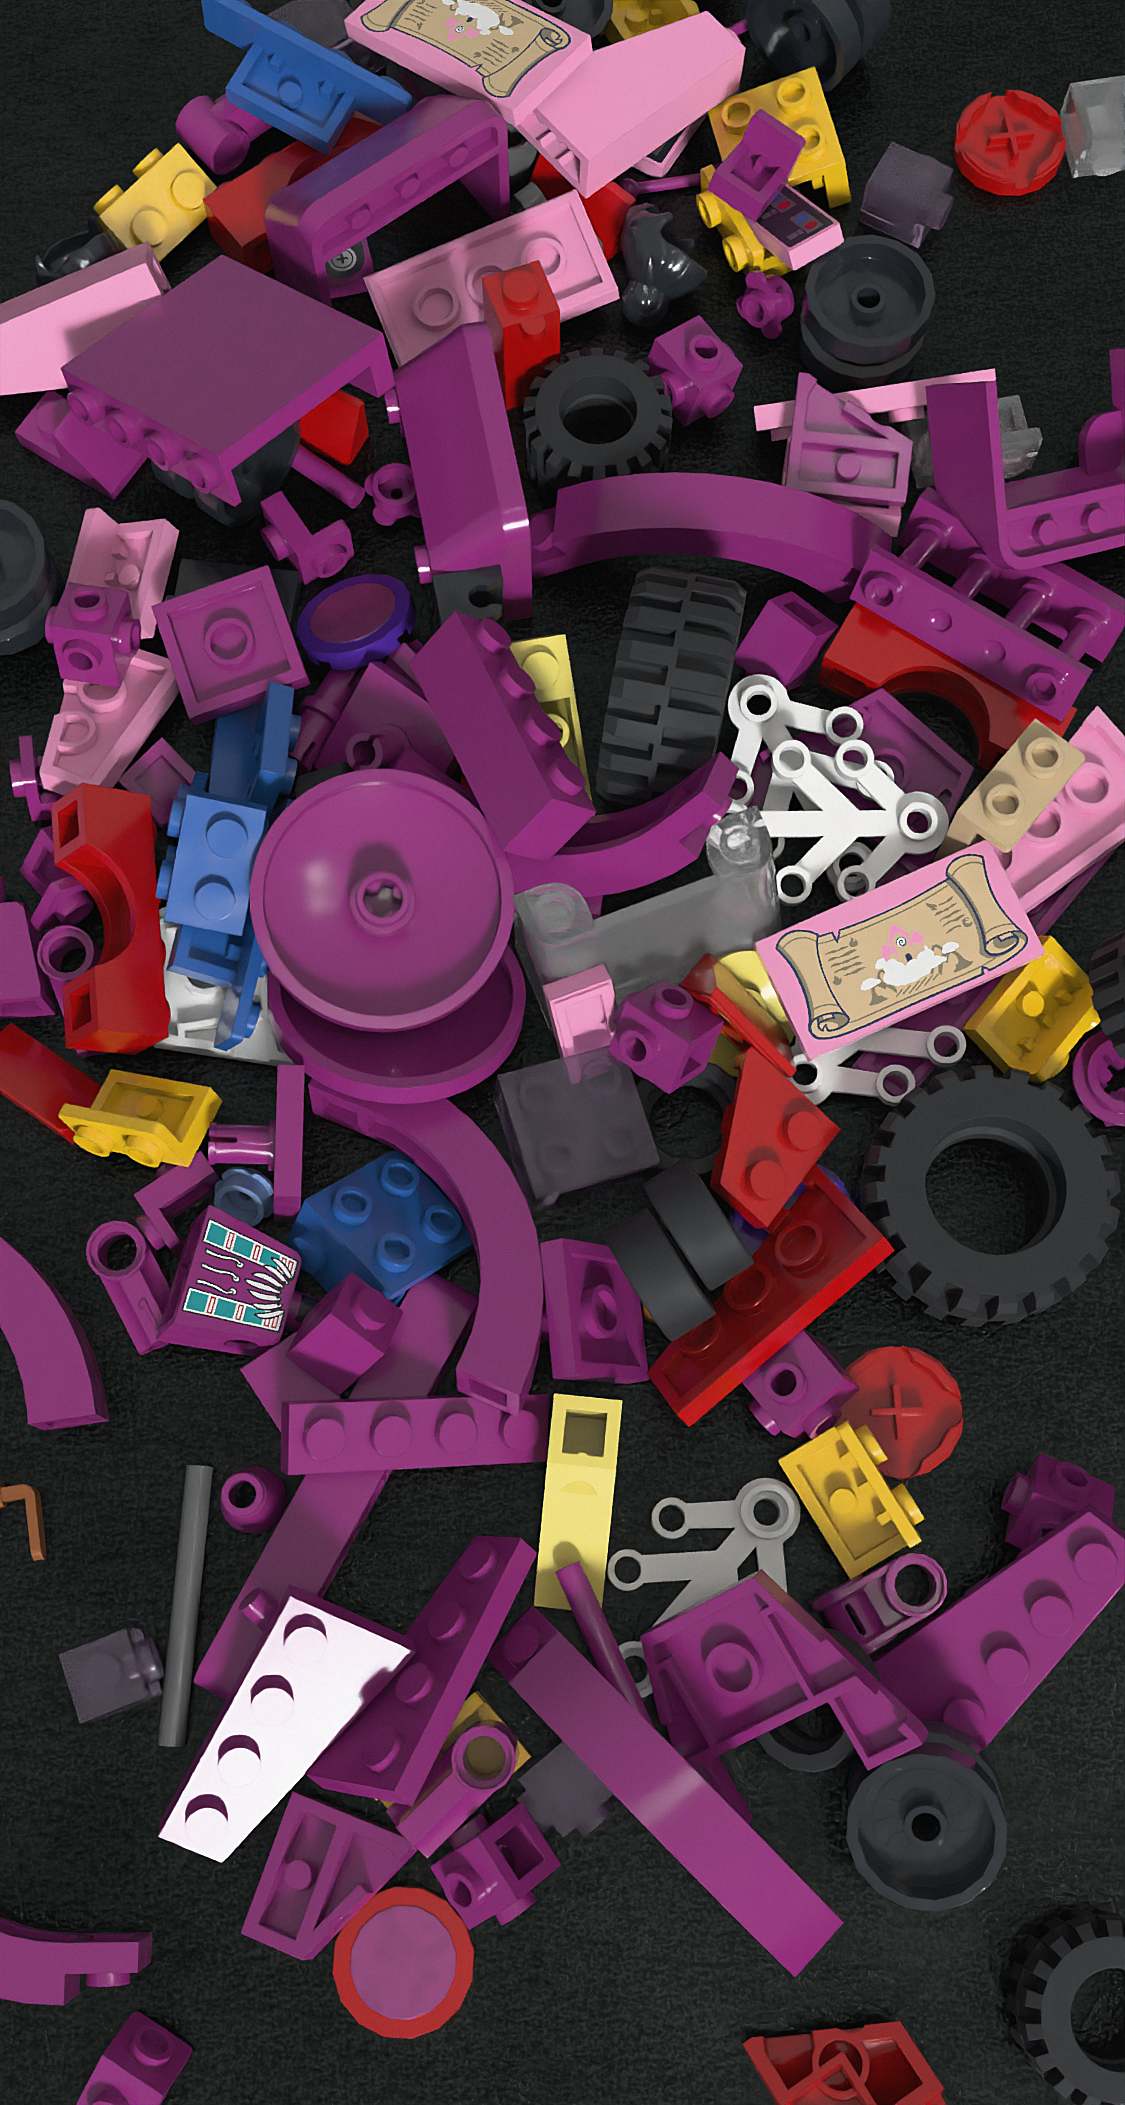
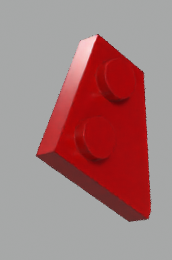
M753 1046L741 1049L735 1056L733 1068L738 1069L739 1073L733 1103L725 1106L721 1126L723 1144L720 1152L715 1156L709 1186L755 1229L769 1226L840 1131V1128Z

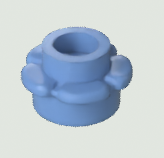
M232 1167L222 1174L223 1180L217 1181L214 1206L221 1209L251 1227L259 1224L263 1218L269 1217L274 1212V1197L272 1196L274 1186L261 1172L245 1167Z

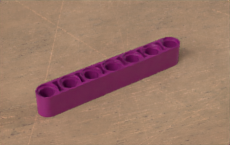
M436 1273L431 1274L412 1286L399 1307L403 1311V1315L385 1354L361 1375L348 1399L434 1395L475 1320L479 1296ZM393 1470L305 1475L204 1656L195 1675L194 1684L224 1701L227 1700L263 1634L239 1610L242 1600L252 1590L260 1588L277 1606L289 1585H293L323 1599Z

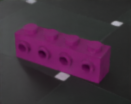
M455 610L414 656L409 665L501 850L547 863L597 812L584 788L586 785L585 777L566 755L559 741L561 736L560 730L541 708L534 694L536 690L535 683L520 668L510 649L512 641L507 632L491 619L484 618L479 620Z

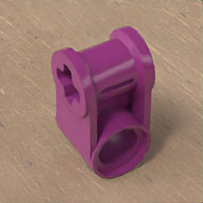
M903 1554L888 1560L864 1575L861 1573L853 1579L845 1581L809 1604L814 1613H823L831 1629L838 1630L858 1642L865 1652L870 1654L897 1637V1633L935 1612L942 1605L947 1595V1579L943 1569L934 1559L924 1554ZM907 1565H915L921 1568L929 1581V1592L926 1598L921 1603L913 1606L903 1602L895 1589V1578L898 1572ZM846 1604L861 1628L860 1634L845 1609Z

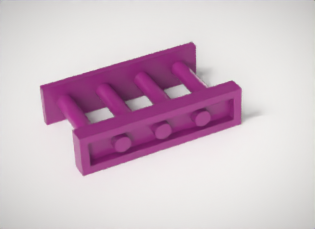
M927 487L919 496L897 543L905 548L904 552L897 557L882 547L875 545L849 598L1062 722L1093 669L1080 663L1079 660L1084 653H1087L1103 663L1125 627V599L1061 562L1027 570L1002 569L995 566L941 499L938 492ZM926 562H929L958 580L952 587H949L920 569ZM978 592H981L1009 608L1010 611L1003 618L973 601ZM1031 622L1061 638L1063 642L1058 649L1025 631Z

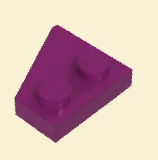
M799 372L785 486L825 499L903 507L906 502L913 441L890 426L878 424L872 420L869 412L852 401L848 400L846 403L818 385V379L809 373Z
M292 1791L241 1934L300 1960L313 1959L418 1849L414 1848L396 1830L306 1793Z

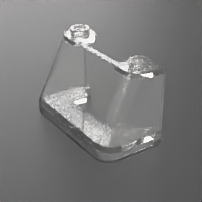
M757 805L726 816L718 821L710 830L705 850L714 875L593 920L587 903L579 891L567 884L557 882L543 884L512 896L515 946L549 1030L554 1037L555 1034L542 988L544 985L604 964L612 981L618 1008L628 994L634 991L640 993L661 979L679 987V984L706 953H711L716 958H719L734 951H755L753 947L756 942L783 930L771 838Z

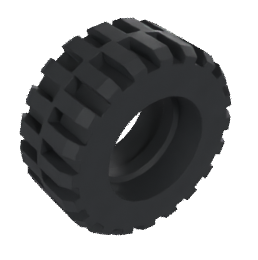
M651 566L637 573L616 655L598 760L596 795L606 806L626 810L651 801L679 784L716 755L747 593L736 581L658 566Z
M990 1065L970 1066L965 1075L958 1077L952 1070L934 1076L927 1087L922 1089L916 1086L900 1100L892 1113L889 1112L867 1147L860 1165L863 1168L860 1177L856 1181L854 1201L861 1204V1213L878 1229L895 1250L878 1264L875 1269L878 1273L887 1269L897 1281L891 1289L905 1301L913 1295L926 1303L923 1312L940 1320L947 1314L959 1317L960 1325L980 1327L987 1321H996L999 1326L1017 1323L1031 1314L1037 1315L1087 1280L1085 1276L1101 1263L1109 1249L1104 1242L1106 1237L1117 1228L1120 1211L1116 1207L1110 1206L1111 1199L1121 1192L1119 1174L1114 1170H1105L1103 1161L1113 1153L1105 1135H1100L1093 1139L1085 1127L1093 1119L1089 1112L1081 1104L1071 1111L1059 1101L1065 1090L1049 1080L1040 1089L1027 1084L1030 1076L1027 1071L1009 1067L1002 1077H995ZM978 1142L998 1147L1020 1161L1032 1176L1041 1199V1224L1031 1241L1012 1253L994 1255L972 1250L960 1244L946 1233L930 1209L925 1188L928 1169L939 1153L953 1144Z

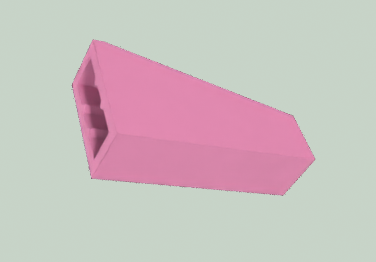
M708 11L699 13L593 51L577 69L515 128L587 199L736 92L740 86L746 48L731 29L724 28Z
M148 241L0 304V395L68 388L61 371L63 365L172 290Z

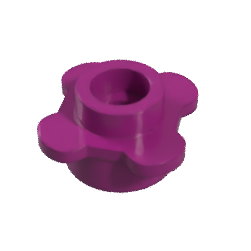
M753 270L745 278L747 288L744 295L737 299V309L739 314L752 326L761 328L762 334L766 338L775 339L782 333L781 321L793 312L795 304L794 295L788 283L780 276L775 274L765 275L759 270Z
M388 464L366 478L364 483L365 491L373 496L375 503L373 517L377 523L389 526L398 518L409 515L417 518L421 517L410 464ZM401 492L403 495L396 499L392 497V494Z

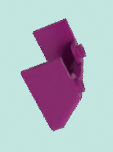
M447 94L429 96L419 101L407 113L292 185L279 188L270 197L264 215V224L276 279L280 283L332 308L325 263L457 179L461 181L495 222L510 217L507 123L504 118L485 100Z
M486 320L461 324L395 370L393 376L396 385L384 393L389 424L399 423L401 437L406 439L423 526L425 545L414 547L420 584L432 582L433 586L432 576L500 564L504 584V621L533 617L530 528L489 328Z
M1125 347L1109 350L1113 411L1096 414L1084 424L1078 440L1079 467L1004 483L996 380L925 386L936 490L941 499L995 566L1002 569L1027 570L1125 546Z

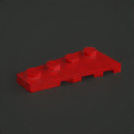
M816 1164L813 1165L802 1180V1184L806 1187L804 1192L789 1210L782 1207L769 1226L765 1228L769 1235L751 1256L754 1264L726 1281L723 1293L713 1304L716 1314L675 1341H672L647 1372V1375L674 1412L689 1427L895 1251L878 1229Z

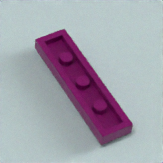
M539 1391L529 1392L519 1417L466 1394L282 1401L281 1472L287 1475L546 1462L548 1459L549 1394Z

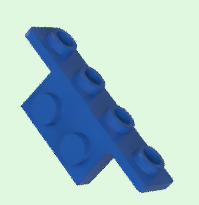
M201 0L205 28L247 51L246 56L225 87L227 102L327 156L330 154L355 111L386 126L412 109V96L394 79L387 76H377L354 64L352 59L344 52L335 48L327 49L303 36L292 24L282 20L275 21L253 9L246 0Z
M269 682L263 702L216 718L206 792L267 805L260 846L268 833L269 818L278 795L288 797L292 790L297 760L288 758V752L292 753L296 746L301 725V716L292 714L294 688L274 682Z
M286 798L272 811L269 818L268 831L280 814L294 800ZM250 897L242 936L178 923L166 969L170 972L227 989L213 1045L214 1048L228 1051L240 1044L243 1038L248 1039L253 1034L260 1013V1002L253 1000L258 977L263 978L269 970L254 933L250 912Z

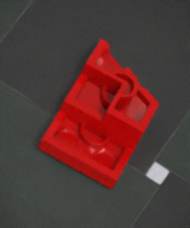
M900 2021L865 2025L863 2028L845 2030L838 2028L815 2030L809 2034L772 2038H765L763 2036L752 2037L743 2043L745 2051L776 2105H947L942 2098L943 2086Z

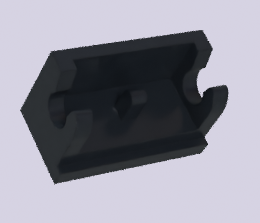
M500 564L432 576L439 628L456 610L479 620L484 618L491 619L506 631L503 603L504 584Z

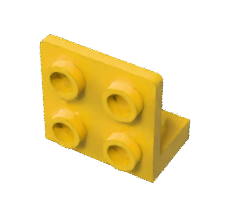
M815 66L726 98L708 111L722 162L742 140L752 116L759 109H762L801 135L806 141L805 147L787 184L792 187L810 180L813 190L823 187L830 209L851 202L845 159Z

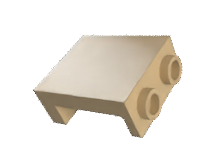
M1035 718L957 810L933 863L985 839L1002 852H1010L1082 766L1085 755Z

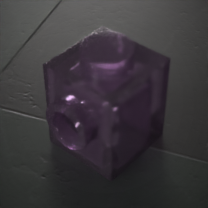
M891 141L866 184L859 221L914 247L920 248L931 227L939 231L949 215L954 197L947 194L953 169L939 163L933 157L921 155Z
M125 1628L59 1654L80 1723L103 1719L163 1695L158 1679L164 1676L161 1658L151 1637L144 1638L142 1629Z
M562 1739L519 1775L518 1780L526 1791L517 1800L519 1803L522 1802L536 1826L543 1833L554 1825L564 1838L576 1827L584 1837L615 1810V1807L608 1799L613 1793Z

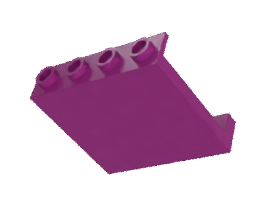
M224 255L213 260L61 367L62 374L70 391L67 395L69 407L80 422L89 427L95 426L112 436L122 447L135 449L149 457L162 470L168 471L170 469L189 480L200 492L204 494L210 492L234 507L242 501L231 471L233 468L345 384L350 383L377 398L396 385L382 332Z

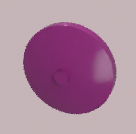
M367 769L353 771L328 779L307 790L280 814L269 829L256 856L251 876L250 912L252 925L259 949L274 977L295 1000L311 1012L341 1026L362 1031L397 1032L428 1025L459 1009L484 986L494 972L509 940L514 917L515 896L510 864L506 852L501 850L485 817L466 798L450 787L424 775L403 770Z
M508 944L494 972L484 986L459 1009L428 1025L397 1032L362 1031L333 1023L311 1012L295 1000L278 982L270 969L267 980V1009L270 1025L276 1040L293 1063L305 1065V1073L335 1091L366 1101L388 1104H414L436 1101L466 1091L489 1077L504 1063L517 1043L522 1028L526 1002L524 976L520 964Z

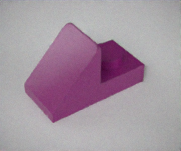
M48 390L15 431L20 445L115 500L147 459V456L131 447H122L112 436L95 426L89 427L84 425L72 412L67 399L52 390Z

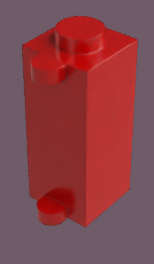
M539 260L482 278L484 320L487 321L506 410L521 405L524 407L525 397H530V385L535 377L545 378L544 367L553 360L560 364V308Z

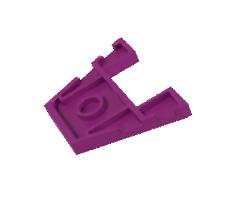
M883 688L847 706L855 709L862 717L863 730L859 740L864 741L871 747L874 753V760L882 761L892 769L894 783L905 794L925 792L936 797L945 807L950 823L972 776L974 767ZM839 717L832 723V730L837 736L846 738L854 734L856 726L852 719ZM807 731L793 738V740L802 742L809 751L834 757L840 748L833 745L826 735ZM769 749L759 753V757L756 758L750 775L754 784V795L750 803L746 805L749 811H762L773 774L771 768L772 754ZM849 750L843 753V760L861 765L865 764L864 757L860 752ZM735 779L728 796L734 800L743 798L748 790L745 782ZM832 784L859 811L883 810L876 801L863 798L857 790ZM911 812L907 816V825L915 833H924L928 828V820L920 812ZM885 837L864 838L876 848ZM937 848L923 855L904 853L876 882L875 889L929 865ZM866 885L855 897H858L865 893Z
M762 1569L649 1628L640 1636L660 1724H667L671 1746L747 1824L750 1823L753 1816L719 1755L824 1703L830 1704L867 1770L923 1745L929 1735L925 1725Z

